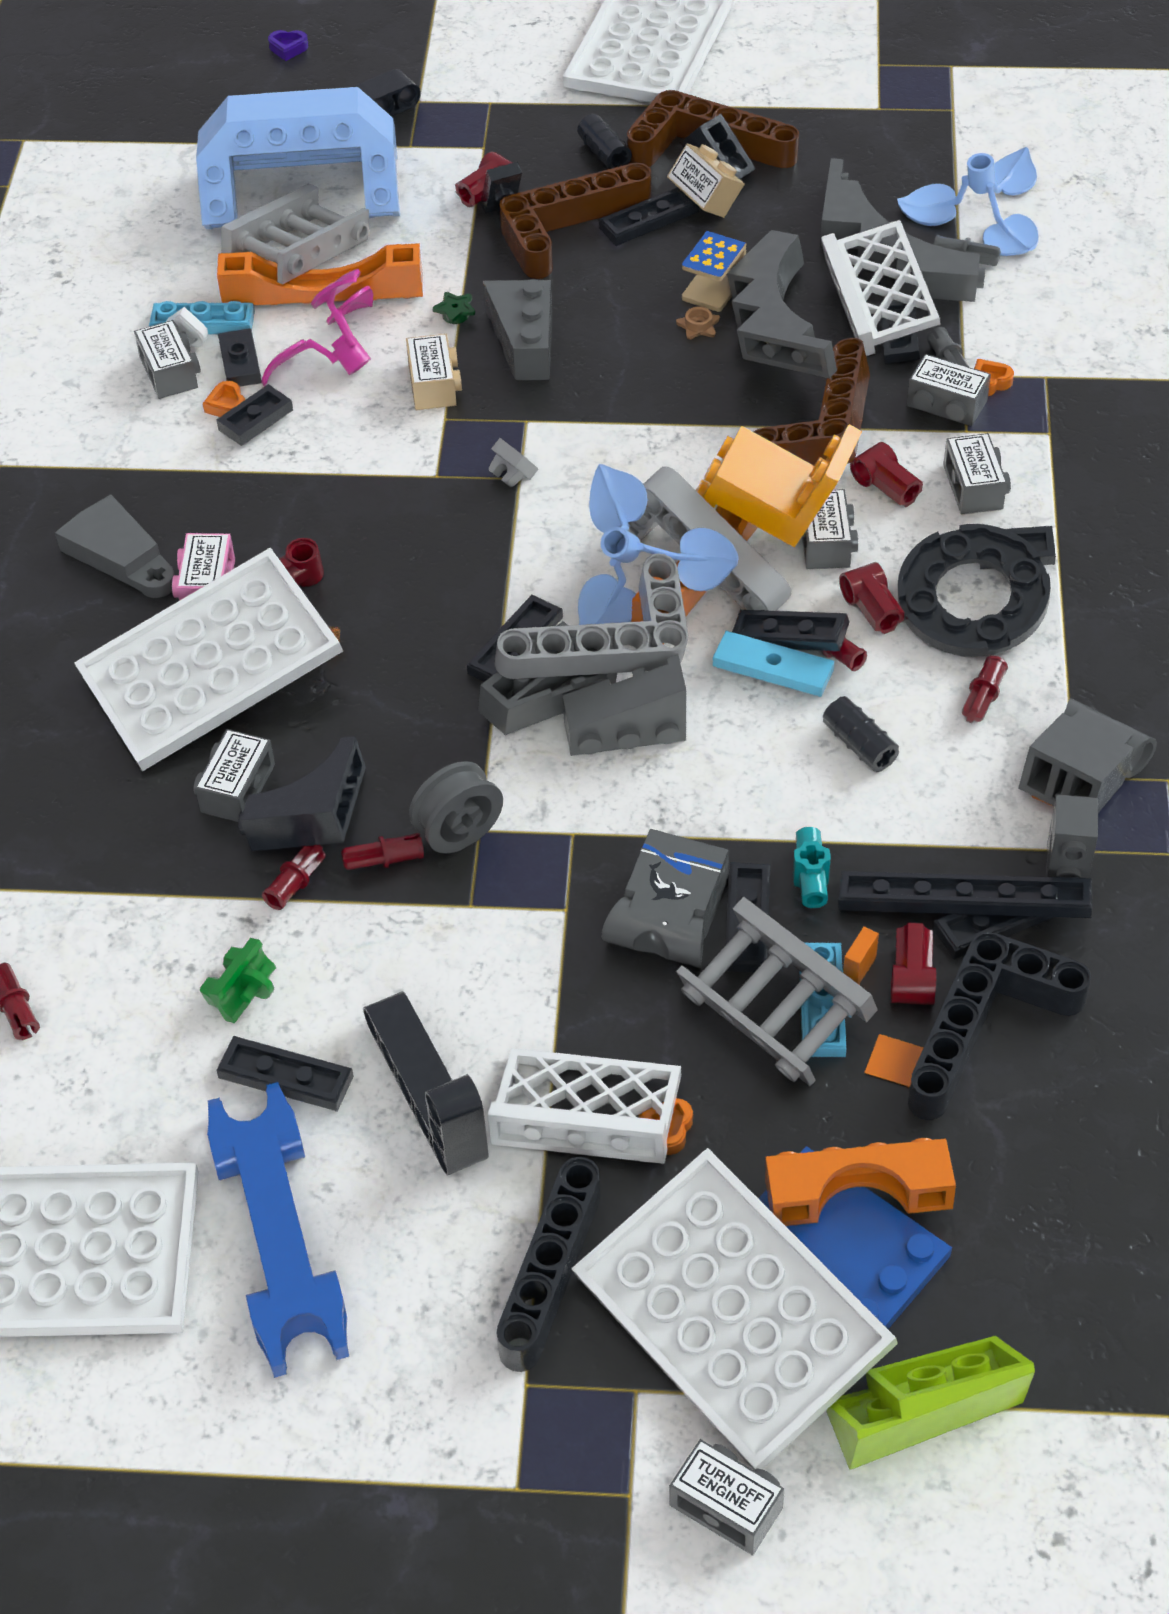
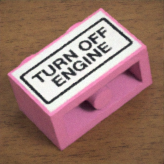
M186 533L184 548H179L177 553L179 575H174L172 580L174 598H179L180 601L234 569L235 555L230 534Z

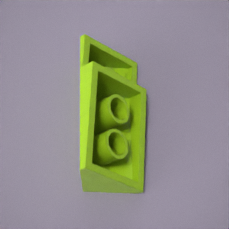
M992 1336L870 1369L866 1373L868 1389L841 1396L826 1410L849 1470L1022 1404L1035 1373L1034 1363L997 1336Z

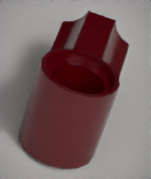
M496 152L487 153L480 161L478 170L455 184L456 194L460 197L462 203L470 208L480 202L487 170L513 162Z
M884 442L877 443L850 462L851 473L860 485L869 487L873 484L899 505L908 507L915 502L917 496L922 492L923 482L898 463L895 452Z
M298 538L291 541L286 547V555L279 558L298 586H313L321 581L324 576L319 548L312 539Z
M873 562L840 574L839 585L845 601L851 606L857 604L875 631H880L882 634L892 632L904 621V611L889 591L885 572L879 563Z
M907 923L906 926L896 930L895 965L892 967L891 1003L934 1005L936 968L932 967L933 930L924 927L923 923Z

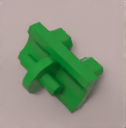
M250 938L243 948L231 947L223 957V966L226 970L221 977H208L200 987V992L206 1002L218 1008L227 1022L235 1023L255 996L261 999H268L274 992V985L269 977L276 969V966L264 954L263 944L259 939Z

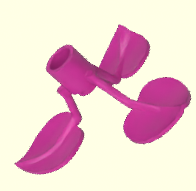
M359 269L348 272L337 281L323 288L311 302L314 309L326 302L332 313L326 320L327 324L330 325L336 321L343 334L331 344L334 348L333 353L312 339L307 341L302 339L281 351L271 360L262 377L261 382L264 387L271 373L279 365L309 348H313L328 357L332 364L339 361L349 375L361 369L371 360L370 356L355 336H353L344 315L357 309L373 307V291L370 286H366L354 293L340 307L336 308L334 305L335 295L345 290L353 282H357V278L361 273Z

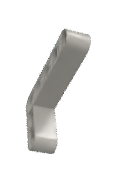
M662 467L643 483L648 499L646 510L639 520L628 523V532L636 535L641 541L659 525L680 545L681 537L692 529L708 528L717 531L730 540L739 556L737 566L719 585L744 610L777 611L790 598L791 588L787 581L678 472L670 467Z
M659 553L646 558L639 581L643 621L509 629L501 633L497 641L496 670L506 678L522 679L632 672V670L644 667L645 671H650L667 665V658L677 654L681 663L688 641V630L676 562L670 556ZM653 577H660L663 580H657ZM658 610H665L669 613H661ZM662 643H670L674 645V647H667ZM624 645H631L636 649H628ZM591 647L597 649L598 651L592 652L586 650L585 648ZM549 649H551V650H556V651H558L559 653H557V654H551V653L547 652L546 650H549ZM507 652H517L520 655L511 656Z

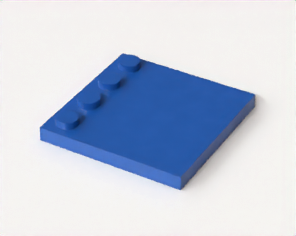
M806 1146L800 1153L814 1151ZM853 1187L834 1195L824 1205L818 1223L786 1226L887 1329L892 1326L949 1259L952 1251L951 1246L866 1187ZM766 1189L758 1199L770 1210Z

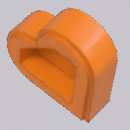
M977 359L974 369L991 374L988 396L993 395L996 390H1007L1012 386L1014 370L1009 365Z
M223 381L215 386L202 403L204 413L221 417L243 402L245 397L241 395L240 386L237 383Z
M676 1098L667 1137L666 1155L676 1154L684 1148L686 1132L690 1130L693 1124L692 1107L683 1099ZM652 1107L638 1115V1118L660 1120L661 1117Z

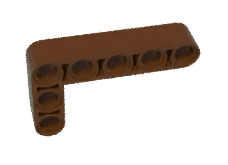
M666 90L655 97L627 132V146L632 152L629 164L643 163L651 167L676 137L685 139L698 127L722 114L750 159L778 168H789L798 161L799 131L796 127L683 92Z
M631 163L504 197L500 201L501 231L526 276L540 279L552 273V243L547 234L548 231L605 217L650 199L651 169L643 163Z
M858 338L843 339L833 347L837 371L830 379L827 378L819 420L764 427L753 432L814 466L819 457L826 460L827 456L823 453L834 434L841 437L849 424L861 430L870 370L863 341ZM859 439L848 463L852 462L856 457Z

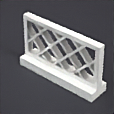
M900 220L839 240L836 239L834 233L821 237L825 260L854 337L863 341L866 356L875 354V345L940 325L939 315ZM893 234L898 236V240L893 247L880 243L884 237ZM856 246L866 248L861 257L850 255L846 250ZM874 251L887 255L882 264L868 260ZM895 258L908 262L903 271L889 267ZM862 268L876 272L870 282L857 278ZM883 275L897 279L891 289L877 285ZM904 282L918 286L913 296L899 292ZM871 293L885 297L879 307L866 303ZM893 300L907 304L901 314L887 310ZM914 307L926 310L929 313V316L920 319L908 317ZM882 317L895 322L892 328L879 332L876 329V325Z
M511 1048L496 1102H491L488 1111L491 1144L664 1164L667 1154V1137L681 1079V1066ZM522 1064L537 1066L541 1071L523 1079L518 1074L517 1069L518 1065ZM569 1069L578 1070L583 1076L566 1084L559 1077V1074ZM610 1074L622 1075L625 1081L609 1089L601 1079ZM651 1079L669 1080L667 1086L654 1093L644 1085V1083ZM550 1080L557 1090L540 1098L532 1088ZM592 1084L600 1094L583 1102L575 1093ZM635 1089L643 1099L626 1107L618 1097ZM523 1093L532 1102L529 1105L508 1104V1101ZM565 1098L575 1107L571 1110L549 1108ZM610 1103L618 1113L609 1115L593 1113L592 1111ZM651 1107L661 1116L660 1120L636 1117Z

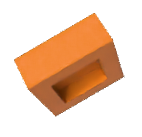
M866 927L862 928L844 957L843 973L858 985L877 956L879 933Z

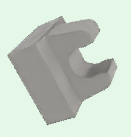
M501 438L491 448L496 455L489 466V471L498 478L507 469V473L501 480L509 487L516 485L524 476L531 480L538 471V468Z

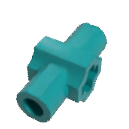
M803 827L796 832L795 837L796 849L794 850L793 884L801 888L802 904L805 907L820 908L827 904L828 901L827 885L829 884L830 850L822 846L821 831L818 828Z

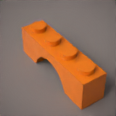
M918 1138L911 1142L896 1144L876 1142L865 1147L846 1149L828 1147L821 1151L807 1153L787 1151L776 1156H767L765 1162V1183L769 1208L785 1226L818 1223L821 1211L827 1201L837 1193L853 1187H871L882 1190L897 1199L908 1214L953 1209L956 1183L946 1138L935 1140Z

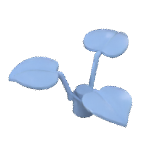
M1027 147L1011 153L995 163L993 157L989 154L977 153L972 155L967 161L968 175L962 176V185L957 196H955V191L945 184H931L915 190L906 197L897 199L899 208L909 219L921 225L937 226L951 221L956 216L954 205L962 202L967 186H969L977 194L988 193L994 218L997 224L989 226L984 231V244L998 246L1001 256L1025 254L1028 251L1034 250L1038 244L1039 237L1035 223L1027 216L1021 214H1013L1003 220L1000 216L995 193L998 194L1001 191L1006 195H1019L1027 192L1035 185L1037 180L1036 168Z
M599 464L591 484L590 516L596 528L604 533L601 538V549L605 555L611 557L609 563L614 567L618 581L611 575L600 574L590 578L585 583L578 600L579 625L631 622L632 599L636 593L624 587L626 577L620 564L621 562L629 563L634 561L640 552L665 554L673 560H680L678 564L680 581L687 588L694 591H708L721 584L737 566L739 556L736 548L724 535L708 528H696L684 533L680 540L681 553H674L640 543L636 535L628 532V523L639 520L644 514L648 501L646 488L633 475L604 464Z

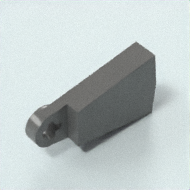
M112 495L81 511L55 532L61 552L140 590L145 596L160 598L172 592V580L175 575L172 566L160 555L158 544Z

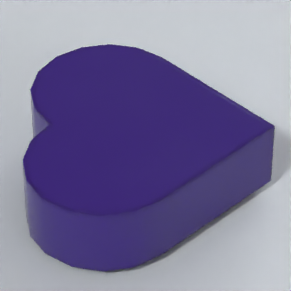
M277 30L268 36L270 50L285 61L301 54L309 47L307 34L299 30L291 32Z

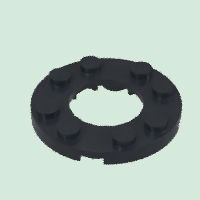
M963 524L959 525V530L946 532L941 535L937 531L929 535L910 551L901 566L898 576V604L904 611L905 623L917 637L928 645L940 651L963 657L989 656L1007 651L1019 645L1038 629L1049 606L1050 576L1049 573L1047 574L1038 551L1019 535L991 525ZM978 563L991 566L1003 574L1010 585L1011 595L1009 602L998 614L986 615L980 620L971 621L970 618H957L948 613L947 609L943 608L939 603L936 594L938 582L947 571L959 565Z

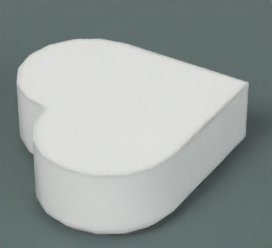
M185 307L167 319V321L174 320L179 333H186L190 347H200L204 344L208 336L207 328Z

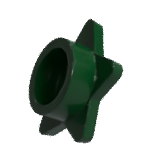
M445 292L443 301L434 305L432 309L434 313L442 314L444 321L450 324L463 323L469 316L476 314L475 309L470 305L473 299L471 294L456 296Z

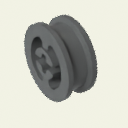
M468 761L453 763L434 773L421 785L411 801L409 820L416 830L425 833L426 841L433 850L439 853L457 852L478 841L492 828L502 811L503 794L494 783L487 781L484 771L477 764Z

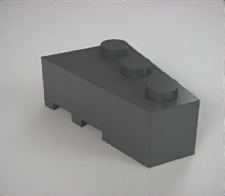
M551 280L483 281L485 312L488 319L492 321L494 333L503 346V353L515 380H550L552 336Z
M562 621L557 626H568V624ZM591 647L585 648L586 650L592 652L598 651L597 649ZM551 649L546 650L547 652H549V653H551V654H557V653H559V652L556 651V650H551ZM497 672L480 685L478 712L504 735L563 714V695L609 679L611 684L616 683L617 673L510 679Z
M679 655L667 658V665L647 672L644 667L632 670L633 677L611 684L609 679L563 695L564 724L570 756L686 741V685Z

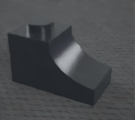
M722 114L704 123L680 142L683 148L687 143L698 148L702 144L710 147L718 153L716 159L719 162L724 161L737 170L735 176L738 179H742L756 169Z

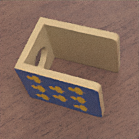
M706 231L682 263V270L697 274L683 292L682 300L713 311H722L732 297L727 273L746 255V243Z

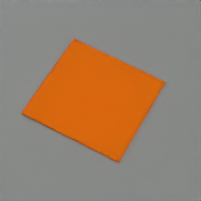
M879 1034L864 1073L910 1087L913 1070L924 1047Z

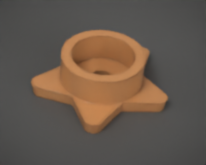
M693 307L686 312L685 317L677 319L676 323L678 326L686 329L687 339H693L699 335L715 337L716 331L713 326L719 322L720 316L712 315V312L705 307Z

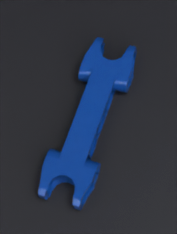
M278 1082L266 1085L267 1107L260 1116L251 1121H237L229 1117L224 1110L220 1097L207 1101V1135L218 1180L241 1176L268 1289L247 1294L246 1300L257 1343L269 1362L274 1378L287 1374L286 1348L293 1338L302 1333L315 1332L324 1336L331 1345L336 1360L349 1357L347 1345L348 1318L336 1270L313 1276L284 1164L305 1158V1153L295 1113L287 1102Z

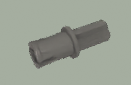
M936 235L934 245L962 252L979 253V264L997 266L1000 259L1001 251L998 246L971 242V238L968 237L965 240Z
M944 327L934 329L939 337L938 339L935 338L932 332L928 334L927 341L935 351L937 358L969 367L963 358L961 346L953 342L947 329Z

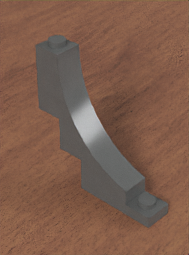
M831 158L821 221V237L834 233L836 239L839 240L889 224L890 222L881 216L869 203L859 181L849 180V173H843L844 159ZM906 233L931 298L975 302L977 288H984L986 268H979L980 254L940 247ZM893 234L884 237L880 243L893 247L898 240V236ZM820 239V247H823L822 240ZM861 246L850 248L858 249V257H861L866 248ZM874 251L868 260L882 264L887 255ZM895 258L889 267L903 271L908 262ZM862 268V270H861V271H866V272H873V271H870V270H867V269H864V268ZM904 282L899 292L913 296L918 286Z
M771 230L727 273L742 357L745 360L830 379L837 371L832 341L815 338L813 325L796 315L783 301L790 281L804 265L799 235Z

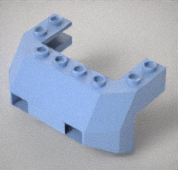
M358 87L227 96L198 131L196 162L202 225L206 229L221 228V226L238 218L234 171L351 162H362L365 207L369 209V218L400 216L396 159L398 157L393 118Z

